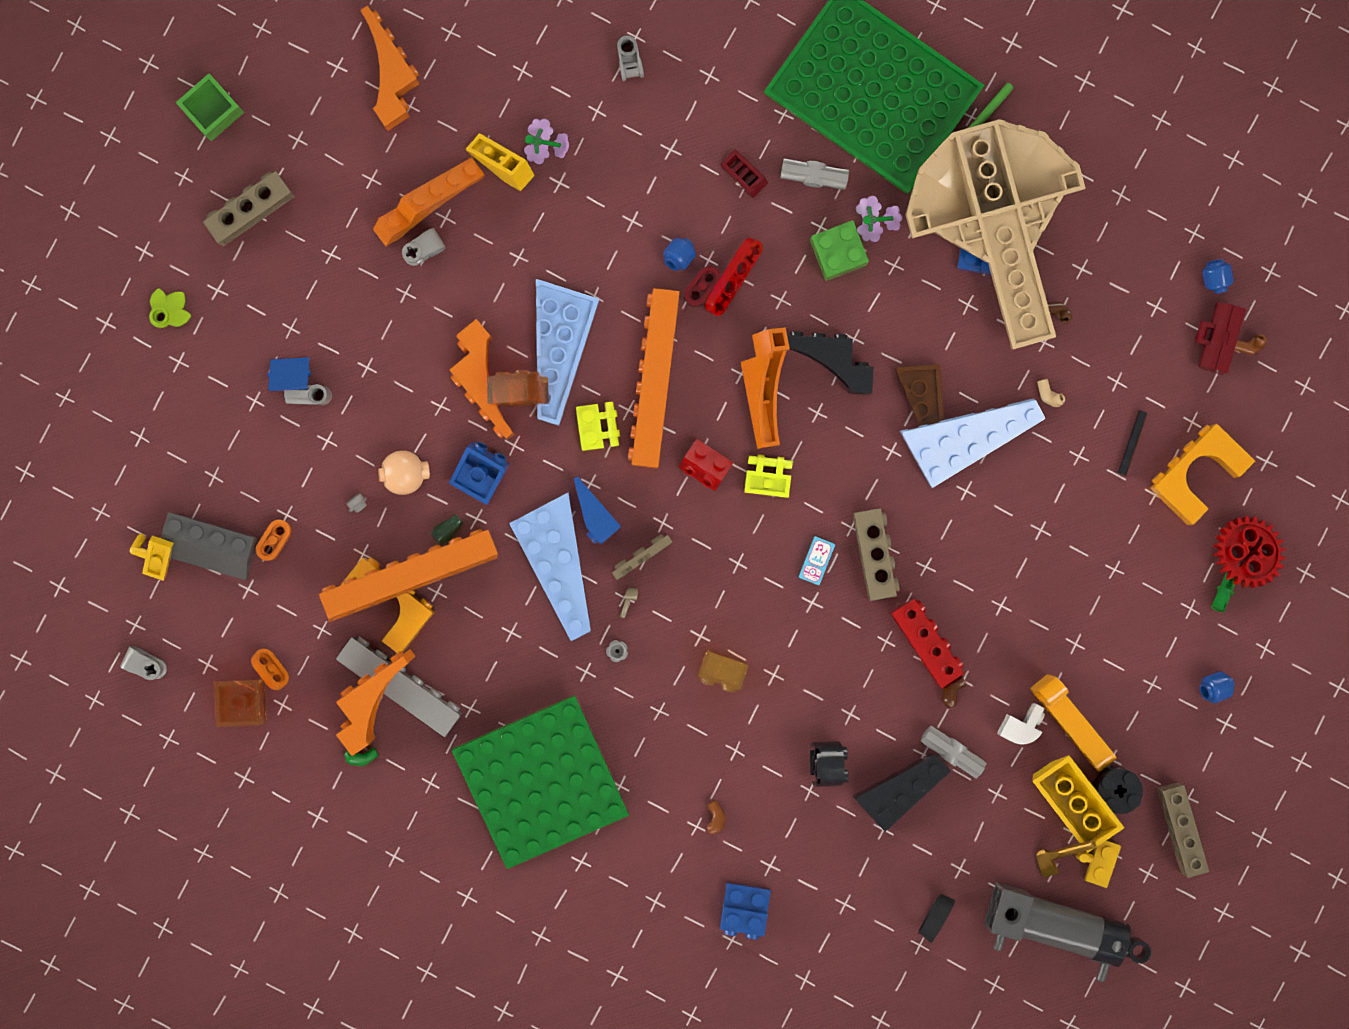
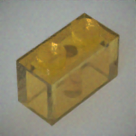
M706 650L698 677H701V682L713 686L714 682L723 685L722 689L734 693L735 689L741 690L749 665Z

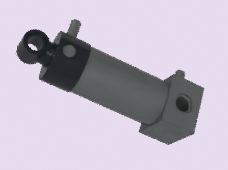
M1000 882L995 883L984 921L985 927L991 933L997 934L993 946L994 950L1002 951L1005 937L1020 942L1022 938L1085 956L1092 961L1101 963L1096 978L1100 982H1105L1109 967H1119L1125 957L1140 964L1147 962L1151 957V948L1144 940L1139 937H1130V925L1127 923L1031 896L1026 890ZM1012 908L1008 914H1005L1008 909ZM1138 945H1142L1141 953L1134 955L1133 949Z

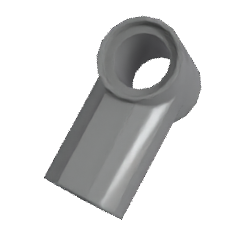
M316 384L308 385V389L285 390L284 398L286 404L323 406L331 401L332 392L328 387ZM319 389H322L324 397L318 401L315 395Z

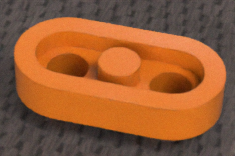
M275 520L270 523L256 546V553L260 559L271 561L277 558L292 533L288 522ZM279 527H283L284 533L282 535H279L277 533V529ZM268 545L272 547L270 554H267L265 551Z
M259 649L252 656L251 663L253 668L269 688L280 690L288 683V672L270 650Z

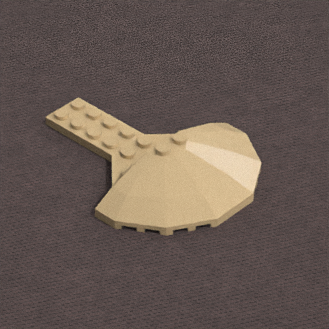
M1000 119L951 133L918 169L906 211L911 237L916 238L935 233L988 263L1011 349L1056 337L1033 250L1063 196L1086 189L1080 165L1073 161L1060 146L1058 147L1045 132L1011 124Z

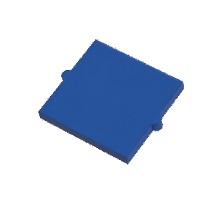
M309 357L272 359L270 361V372L267 373L269 378L268 390L308 389L309 376H311Z

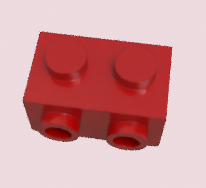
M696 439L680 463L679 468L688 476H692L700 481L705 487L716 491L734 462Z

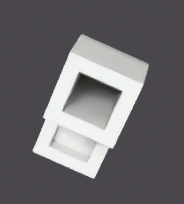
M1032 703L1023 722L1006 714L997 734L1017 744H1028L1035 741L1042 734L1041 731L1035 729L1036 724L1040 725L1045 715L1043 710L1045 708Z

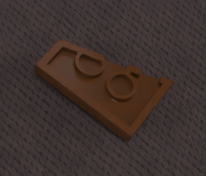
M940 364L895 368L918 425H931L944 420Z

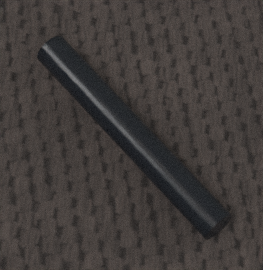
M1140 410L1138 412L1118 470L1120 475H1127L1147 412Z

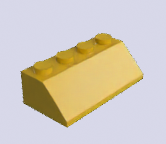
M1070 755L1050 762L1033 774V783L1079 843L1094 840L1097 847L1124 829L1123 824Z

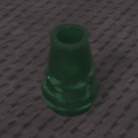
M454 514L449 519L434 526L430 534L441 546L444 543L448 544L463 525V522Z

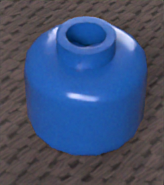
M674 238L663 251L666 266L674 271L685 270L696 257V252L693 248L694 244L687 238Z
M1224 259L1207 262L1206 267L1202 270L1206 289L1214 290L1215 294L1228 291L1227 287L1231 286L1234 282L1231 265L1228 262H1224Z
M1218 671L1204 677L1199 690L1205 700L1216 704L1232 697L1235 683L1231 676Z

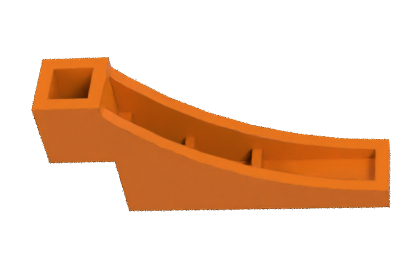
M367 5L360 11L374 37L380 65L378 100L373 110L387 131L410 117L406 111L409 109V106L401 96L419 85L416 78L419 74L412 64L408 66L404 59L407 56L400 46L396 48L392 41L395 38L388 28L384 30L380 25L383 20L376 10L371 11Z
M469 158L404 195L397 208L378 218L373 228L374 232L385 246L392 244L402 238L409 230L441 205L483 179L485 174L473 158Z
M476 319L456 335L460 340L457 342V345L464 353L467 351L470 353L450 369L453 374L450 378L458 387L462 385L467 392L464 395L472 404L476 402L481 409L478 412L486 421L490 419L495 426L492 429L500 438L504 436L508 440L514 433L504 420L497 406L489 379L488 347L489 341L493 338Z
M786 327L767 329L753 334L752 338L756 357L741 362L757 449L780 445L777 427V391L784 357L787 350H790Z
M411 649L404 654L402 651H399L390 658L391 663L386 665L383 662L373 670L375 674L372 676L364 675L357 681L359 685L354 688L350 685L340 693L342 697L336 703L348 717V720L340 725L342 729L336 736L351 756L368 746L376 738L374 735V724L380 700L393 677L415 657Z

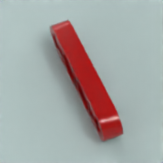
M753 238L744 240L705 302L707 312L716 316H720L725 312L760 257L763 250L761 242ZM742 263V269L737 273L738 265ZM731 281L730 288L725 291L726 284Z

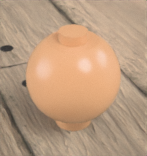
M409 451L393 452L385 458L382 468L378 469L379 481L383 482L384 486L395 494L407 495L413 493L421 486L424 479H429L430 477L428 462H421L417 455Z

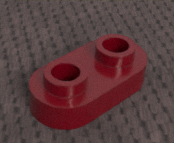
M711 266L701 269L684 293L685 301L690 306L698 307L706 301L720 279L719 271ZM707 275H711L713 277V281L707 282L705 280V277ZM697 292L700 297L695 300L691 297V294Z

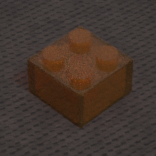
M517 370L515 374L496 372V376L487 377L488 404L509 407L549 404L548 377H542L539 372H529L528 370Z
M262 678L214 682L216 727L262 725L266 723L265 682Z

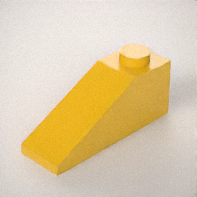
M480 133L466 148L470 155L505 183L520 192L535 176L524 158Z

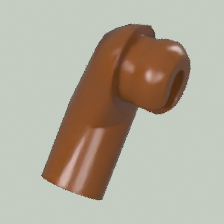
M1262 334L1256 335L1248 342L1237 339L1235 351L1253 355L1265 347L1267 339Z
M714 800L707 804L713 815L711 823L707 825V830L710 834L720 833L723 830L726 819L717 800Z

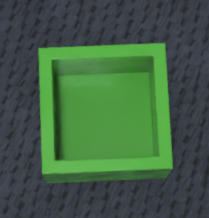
M210 73L176 102L210 141H213L244 113Z
M853 220L812 235L810 238V243L825 281L865 267L869 262Z

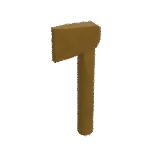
M1088 840L1053 851L1039 850L1036 857L1043 878L1059 874L1054 859L1094 849L1096 842Z

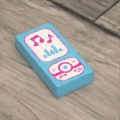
M814 536L798 578L820 585L835 544Z

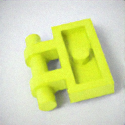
M613 402L604 403L605 412L600 413L598 404L576 407L582 451L604 448L603 439L610 440V447L619 446L618 437H620V431L617 430L616 426L617 410H614ZM602 419H607V432H602L600 422Z
M758 454V456L749 455L748 464L756 465V471L747 470L744 493L789 498L791 476L783 475V468L792 469L793 461L784 460V457H777L775 459L764 457L765 455ZM763 466L776 467V474L763 472Z

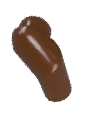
M1047 303L1050 314H1054L1063 324L1071 322L1072 313L1063 303Z
M962 676L944 687L942 700L948 708H953L957 705V691L967 685Z

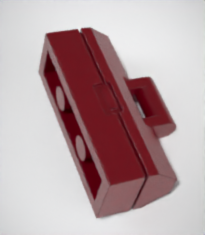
M1218 302L1216 303L1211 323L1200 321L1194 342L1204 346L1198 365L1199 368L1220 375L1228 373L1245 315V308ZM1208 329H1211L1210 337L1207 341L1205 340Z

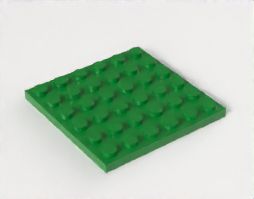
M576 695L452 749V753L507 869L629 816V812Z

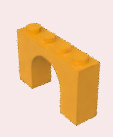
M1207 424L1198 433L1200 437L1195 442L1193 440L1190 441L1183 448L1184 453L1179 458L1177 456L1168 463L1169 469L1164 474L1160 472L1152 480L1154 484L1150 489L1187 525H1194L1209 509L1190 491L1187 485L1186 473L1192 461L1200 456L1210 457L1217 461L1233 478L1240 477L1255 462L1218 424L1211 426Z
M362 557L345 580L352 577L357 579L365 577V573L373 569L380 571L379 566L381 564L372 557L369 559ZM414 590L397 596L400 604L399 618L382 640L396 653L399 651L403 653L435 613L431 609L433 605L424 598L419 600L414 596Z

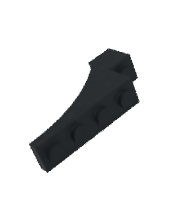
M790 332V335H787L790 350L809 357L832 372L847 387L848 394H872L874 367L868 366L867 362H855V366L851 365L853 339H849L848 335L835 334L834 338L825 337L826 334L812 333V336H803V332Z

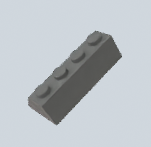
M168 512L162 531V539L174 543L170 558L247 580L256 552V546L259 542L258 537Z

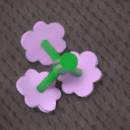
M534 119L532 124L529 125L528 132L532 135H527L525 141L531 145L524 148L528 161L542 164L544 158L549 157L548 146H553L556 157L563 158L569 149L567 134H558L557 139L553 142L549 141L550 135L553 133L549 120Z
M870 196L867 199L862 198L860 204L856 206V212L861 214L863 218L862 225L857 228L858 234L862 236L864 241L869 239L872 242L878 241L880 234L883 233V228L880 227V222L882 221L887 224L888 230H899L900 222L902 221L899 207H887L886 214L883 217H878L882 206L878 203L875 196Z

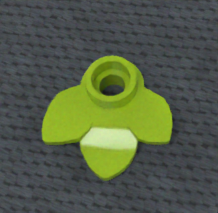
M158 288L150 298L152 310L149 319L152 325L157 328H165L168 325L179 327L187 323L191 318V314L183 310L186 302L185 294L183 292H174L166 296ZM161 313L165 315L163 321L158 320V316Z

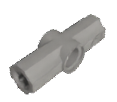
M783 159L780 179L803 182L804 185L809 187L821 188L825 186L845 190L849 170L828 167L826 164L817 161L801 162Z
M931 725L922 735L920 741L939 753L940 757L956 767L957 765L976 779L984 771L987 763L968 751L967 747L952 737H947Z

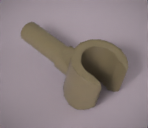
M628 588L626 590L624 606L620 617H626L630 600L637 601V588Z

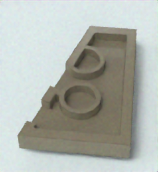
M661 534L651 541L653 544L646 550L642 547L633 553L634 558L627 562L624 559L614 566L616 570L612 572L616 580L620 579L673 543L668 535L663 537Z

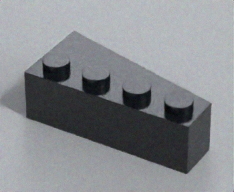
M932 752L852 796L886 832L951 771Z

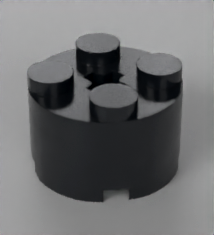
M840 741L812 742L811 746L815 747V749L810 750V773L816 777V781H812L813 786H842L843 783L848 782V770L845 769L844 760L848 758L847 747L842 746Z
M1118 766L1107 767L1099 773L1093 782V787L1113 813H1129L1141 804L1143 797L1142 783L1133 772ZM1117 786L1121 787L1119 794L1114 793V790L1118 788Z

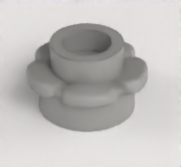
M361 493L355 495L346 503L350 508L349 511L352 512L354 510L356 513L361 511L367 505L365 503L367 498L363 497Z
M614 640L607 647L606 654L611 658V661L620 662V660L626 659L628 647L624 642Z

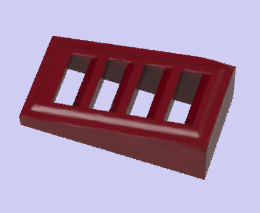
M736 149L720 164L752 198L768 184L766 178ZM739 159L740 162L733 169H730L729 167ZM745 165L746 168L737 175L736 173ZM751 172L752 175L744 182L743 179Z

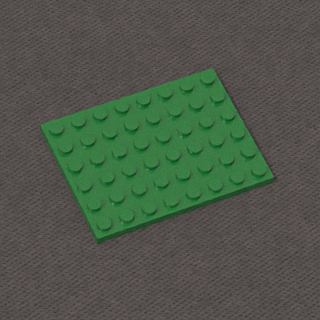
M828 0L763 94L908 195L914 186L918 169L952 133L985 85L864 0Z

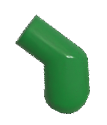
M372 747L363 754L356 753L353 756L347 750L344 756L349 765L363 767L377 758L379 753Z

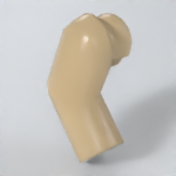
M1048 379L1037 382L1043 402L1052 407H1060L1065 403V396L1063 394L1051 391Z

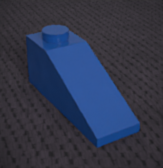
M576 477L574 482L585 525L589 530L587 535L594 543L599 542L603 544L621 526L579 477Z

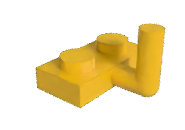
M138 534L130 548V553L145 558L142 574L164 581L174 543L152 536L146 550L141 548L146 540V536Z
M1106 840L1094 849L1093 855L1084 851L1076 853L1075 857L1083 863H1090L1084 880L1107 888L1121 845Z

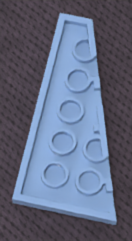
M536 279L537 417L539 420L559 426L599 299Z
M1029 399L997 409L992 408L976 414L971 413L942 420L931 425L926 424L910 430H901L900 433L926 480L933 488L1046 418L1037 401Z
M566 493L509 524L568 637L572 641L590 632L591 627L569 493Z

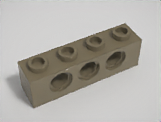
M276 171L266 173L261 177L262 181L256 185H249L243 190L242 195L229 199L225 202V206L219 211L214 210L206 216L207 219L203 223L219 245L224 247L295 197ZM270 190V197L263 200L261 198L263 191ZM251 202L253 205L252 209L249 212H244V205ZM229 215H234V222L226 225V218Z
M881 508L852 513L868 600L873 601L897 596L896 591H899V583L897 578H893L892 569H895V561L893 556H889L888 547H891V539L889 534H885L884 526L887 525L885 512H881ZM870 526H875L878 529V536L874 539L867 535V529ZM874 548H879L882 551V558L878 561L871 557V551ZM880 569L886 573V579L881 583L875 579V573Z
M1176 782L1156 788L1180 873L1190 878L1209 872L1185 786Z

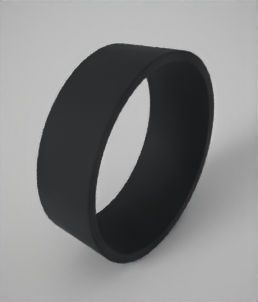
M939 894L926 915L918 933L930 943L933 942L954 906L955 899Z

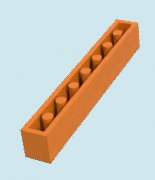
M653 288L652 294H648L647 307H651L650 316L645 315L644 329H648L647 338L643 337L641 351H645L644 360L640 359L639 373H643L642 382L637 381L636 394L640 395L639 404L635 403L633 416L637 417L636 426L632 425L631 438L635 439L634 448L629 447L628 460L632 461V466L659 468L680 291Z
M479 529L471 532L468 538L462 539L457 537L450 540L449 545L441 547V545L433 546L428 549V553L420 555V553L412 554L407 557V561L402 563L394 561L387 564L386 569L380 571L377 569L370 570L365 573V577L359 579L352 577L343 581L344 584L335 587V585L325 587L322 589V593L319 594V598L328 621L332 622L494 560L498 557V552L489 530L483 531Z

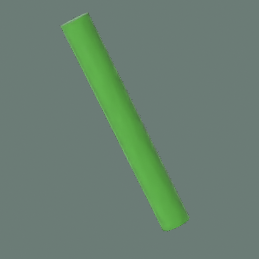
M1006 83L969 128L984 124L1014 87L1010 83Z

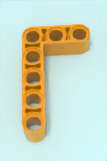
M1047 674L1030 688L1036 698L1099 773L1117 759L1107 744L1066 696L1069 691L1057 677Z

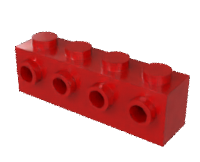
M910 599L890 614L937 685L943 688L964 674L961 669L964 666L957 656L953 657L949 649H951V646L945 637L941 639L936 631L939 628L933 619L928 620L924 613L927 610L922 602Z

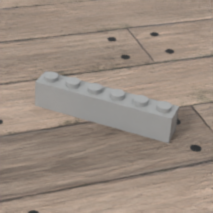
M361 636L358 638L351 637L336 658V660L361 678L366 674L369 676L375 674L373 670L383 662L386 665L391 663L387 660V654L379 649L375 651L370 648V642ZM403 667L393 677L384 694L443 737H446L462 715L459 711L460 707L452 701L448 703L441 698L442 694L434 688L429 690L423 686L424 681L416 675L409 676L405 673L406 668Z

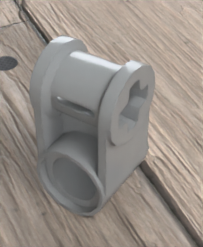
M631 36L621 37L617 43L622 81H626V78L637 76L643 78L642 61L639 57L636 40ZM625 43H630L634 48L631 52H624L621 47Z
M431 228L407 243L402 249V256L407 264L416 266L428 258L439 254L446 246L435 228ZM410 250L416 252V258L413 259L410 256Z
M129 646L120 665L122 669L147 680L162 678L167 672V665L163 660L135 646ZM151 666H154V669L157 671L156 673H153L154 670L151 668Z

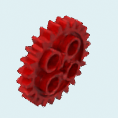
M1245 516L1242 520L1236 518L1233 522L1226 523V527L1220 529L1222 535L1215 537L1220 542L1213 545L1214 548L1219 549V552L1213 554V556L1220 559L1215 564L1223 566L1220 573H1228L1226 580L1234 578L1233 585L1241 582L1242 588L1250 586L1251 589L1256 588L1257 585L1259 587L1264 586L1266 582L1270 583L1273 581L1272 577L1279 576L1280 574L1277 570L1284 567L1279 563V561L1286 560V557L1280 555L1286 548L1279 546L1284 540H1277L1276 536L1279 534V531L1272 533L1273 525L1265 527L1266 520L1264 519L1258 522L1256 516L1251 519ZM1245 532L1249 534L1250 541L1245 538ZM1262 547L1266 549L1267 556L1262 553ZM1232 548L1236 550L1237 558L1232 555ZM1249 563L1253 565L1254 572L1250 571Z

